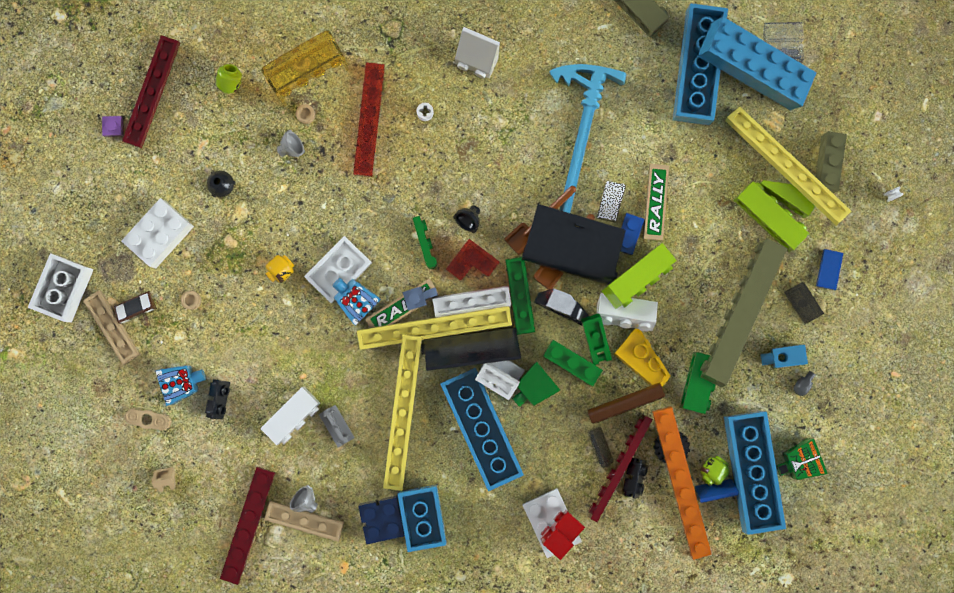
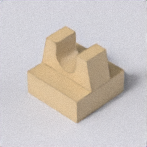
M174 468L155 470L152 478L153 487L157 488L159 492H163L164 486L167 485L170 486L171 490L175 489Z

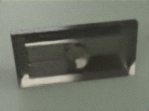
M606 182L597 218L614 223L617 221L626 188L625 184Z
M799 282L784 292L804 325L824 314L804 282Z
M601 426L588 430L587 433L600 467L605 468L609 466L614 460Z

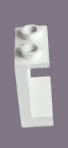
M510 360L485 363L482 365L475 380L509 400L520 383L518 380L525 370Z

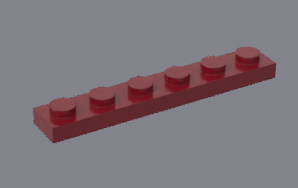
M160 36L122 142L142 149L181 44L179 41Z
M643 415L642 418L639 417L634 425L636 430L633 435L630 434L625 441L627 446L624 452L620 451L616 458L618 463L615 469H610L606 477L609 479L605 486H601L597 494L599 496L597 502H593L588 510L591 520L598 523L653 420L648 416Z
M256 467L220 576L221 580L236 585L240 584L276 474L274 471Z

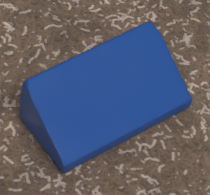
M732 479L724 480L721 485L712 484L710 486L702 484L695 486L697 500L701 503L738 496L739 494Z

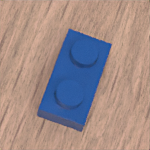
M629 213L625 214L621 228L625 229L626 232L620 252L633 255L644 222L643 218Z

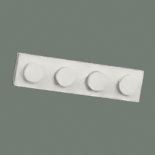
M508 286L432 297L435 318L511 306Z

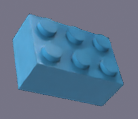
M437 484L399 491L397 494L407 552L447 545Z

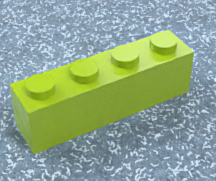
M752 181L733 201L778 243L788 248V252L795 250L810 234L806 231L807 227L792 218L793 215L789 210L779 206V202L775 197L765 193V189L761 184Z
M661 243L604 288L602 292L615 309L621 305L625 308L633 301L631 297L635 294L638 297L647 290L645 286L648 284L652 286L660 280L658 276L661 273L666 275L673 269L671 265L677 260L666 246Z

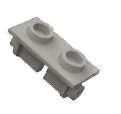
M336 405L319 414L338 448L355 438Z

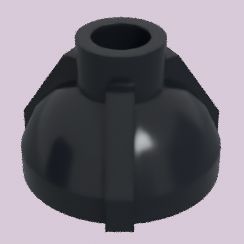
M213 170L207 180V188L212 194L211 196L215 198L229 195L234 185H236L232 176L222 170ZM220 179V184L215 185V180Z
M472 205L470 208H462L455 213L453 219L462 229L475 233L480 223L478 217L480 209L475 205Z

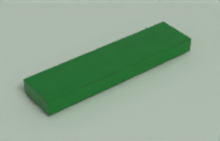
M522 257L505 259L517 335L535 332L525 261L521 260Z

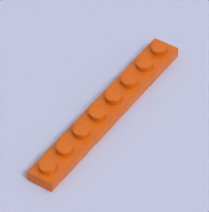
M669 406L652 411L691 558L695 560L712 555L673 408Z

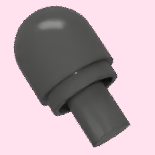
M809 371L805 377L801 376L794 385V392L799 396L807 395L813 387L811 381L816 374Z

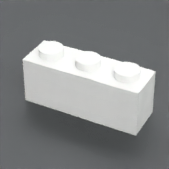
M600 293L596 314L599 313L601 315L603 325H617L622 328L653 331L656 324L658 302L632 298L633 301L625 308L621 305L615 309L607 297Z
M301 387L260 429L276 445L280 443L284 445L292 437L290 433L294 429L298 431L306 423L304 419L308 415L312 417L319 410L317 406L320 402L305 387Z

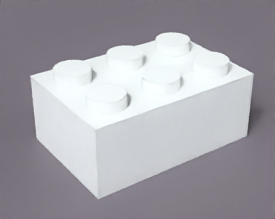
M160 198L121 242L149 267L156 269L194 226L168 202Z
M50 253L28 308L63 322L72 323L94 269Z

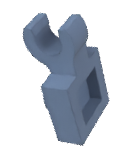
M417 287L403 292L408 311L426 306V299L436 297L438 293L436 288L423 292L422 287Z

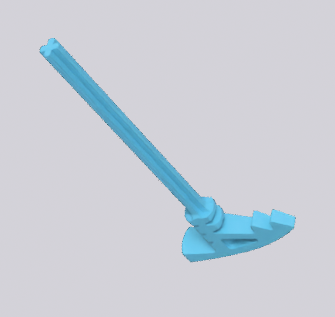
M588 64L566 65L550 70V75L557 84L559 79L563 78L567 86H570L573 80L588 90L583 93L586 99L581 101L584 109L564 192L570 186L577 187L594 112L600 107L597 101L602 99L600 92L604 90V87L601 84L605 83L606 78L622 86L626 80L625 72ZM576 72L592 74L591 80H587ZM575 193L560 206L559 210L571 212Z

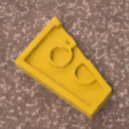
M634 328L614 352L618 359L650 386L660 382L663 387L671 377L659 356L652 349L649 340L645 338L639 329Z

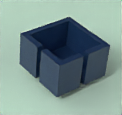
M398 495L381 499L379 501L380 505H377L378 500L359 504L361 522L366 523L363 526L366 545L405 536Z

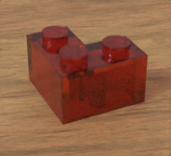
M468 239L446 268V272L461 283L472 268L489 279L500 264V261L471 239Z

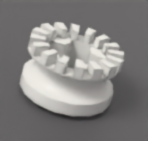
M429 103L419 104L417 107V117L421 121L431 120L434 114L433 107ZM424 108L430 111L426 116H423V113L420 112Z
M900 186L884 193V196L888 197L887 202L904 195L899 191Z

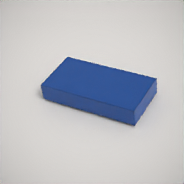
M827 249L823 250L816 287L834 291L837 289L844 253Z

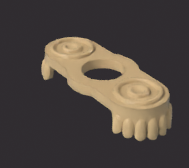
M133 408L125 414V420L128 424L140 426L143 429L152 428L163 431L167 430L172 423L169 415L154 413L151 410L142 411ZM145 414L152 416V422L149 425L142 423V416Z

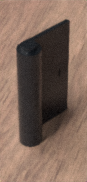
M537 204L521 260L609 285L617 279L618 272H615L626 230Z
M516 328L424 339V343H421L422 355H425L426 371L521 359Z

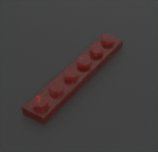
M366 62L353 171L354 176L373 177L385 64Z

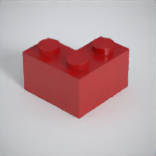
M567 510L564 512L560 511L553 519L555 521L551 527L547 526L541 532L542 537L540 538L542 544L560 560L574 546L572 542L585 528Z

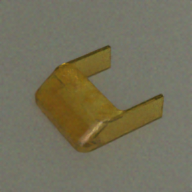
M327 30L262 67L261 71L275 95L285 107L287 103L283 97L292 93L291 90L297 87H304L309 83V80L314 77L319 78L323 76L326 70L331 67L337 68L342 64L346 71L349 70V67L333 35Z

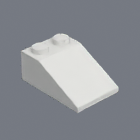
M463 27L455 56V64L461 70H471L480 78L484 79L487 77L490 79L499 58L500 42Z

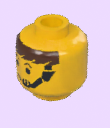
M276 255L266 264L265 268L268 272L265 275L272 282L276 280L278 283H283L294 273V264L287 256Z

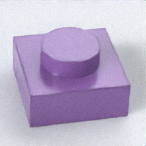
M102 117V135L104 137L124 136L123 117Z

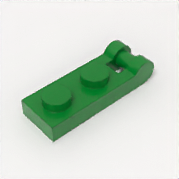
M420 216L413 217L425 263L429 269H435L438 263L436 258L431 256L430 249H433L431 239L426 238L424 232L428 231L425 219L421 220Z
M598 313L582 318L581 322L592 364L598 365L599 362L604 360L606 362L611 361L612 357L601 315Z

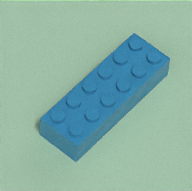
M690 3L686 10L673 121L711 125L715 119L721 69L698 57V54L712 22L721 17L727 18L728 8Z
M725 17L712 22L698 54V57L789 110L803 106L816 76L815 71Z
M474 368L440 383L487 490L491 491L524 476L484 385L475 380L478 372Z
M757 411L724 416L733 479L739 492L736 498L742 532L750 535L786 529L767 412Z

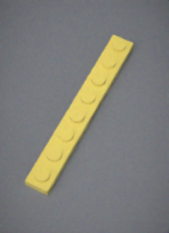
M741 107L726 118L725 121L836 226L852 212Z
M506 306L357 330L359 347L362 350L402 343L403 334L421 336L422 340L511 326L512 322L510 308Z
M405 334L402 336L383 489L403 491L422 342L421 336Z

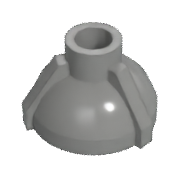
M292 130L286 131L281 139V145L277 147L279 155L282 157L285 155L291 157L303 155L305 150L300 138Z
M306 485L300 488L289 503L290 509L294 512H314L318 504L315 502L316 499L312 487Z

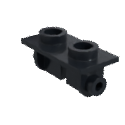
M213 379V382H210L208 396L214 397V400H207L205 410L207 418L223 420L226 412L227 397L230 392L229 381Z
M631 459L626 474L632 475L633 479L625 478L624 496L632 497L633 494L634 499L639 498L640 495L642 496L644 491L643 477L648 472L647 460H640V463H638L639 459Z

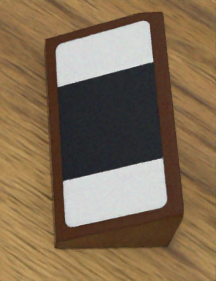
M150 291L114 306L118 324H123L157 309Z

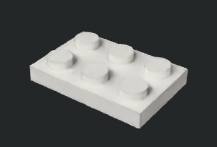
M344 236L304 277L332 304L335 301V295L338 293L333 287L334 282L339 278L346 284L352 279L356 280L372 262Z
M557 488L522 504L547 558L554 554L542 544L540 539L542 537L541 532L547 526L551 527L555 521L553 519L560 511L564 512L567 510ZM578 535L572 542L574 546L582 542L580 536Z

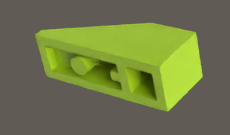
M766 180L759 183L764 187V192L775 197L780 203L802 218L808 217L816 207L792 184Z

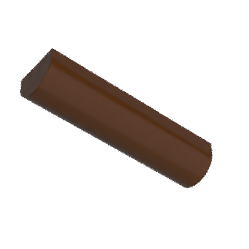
M659 382L588 409V415L591 423L596 424L663 399L666 395Z

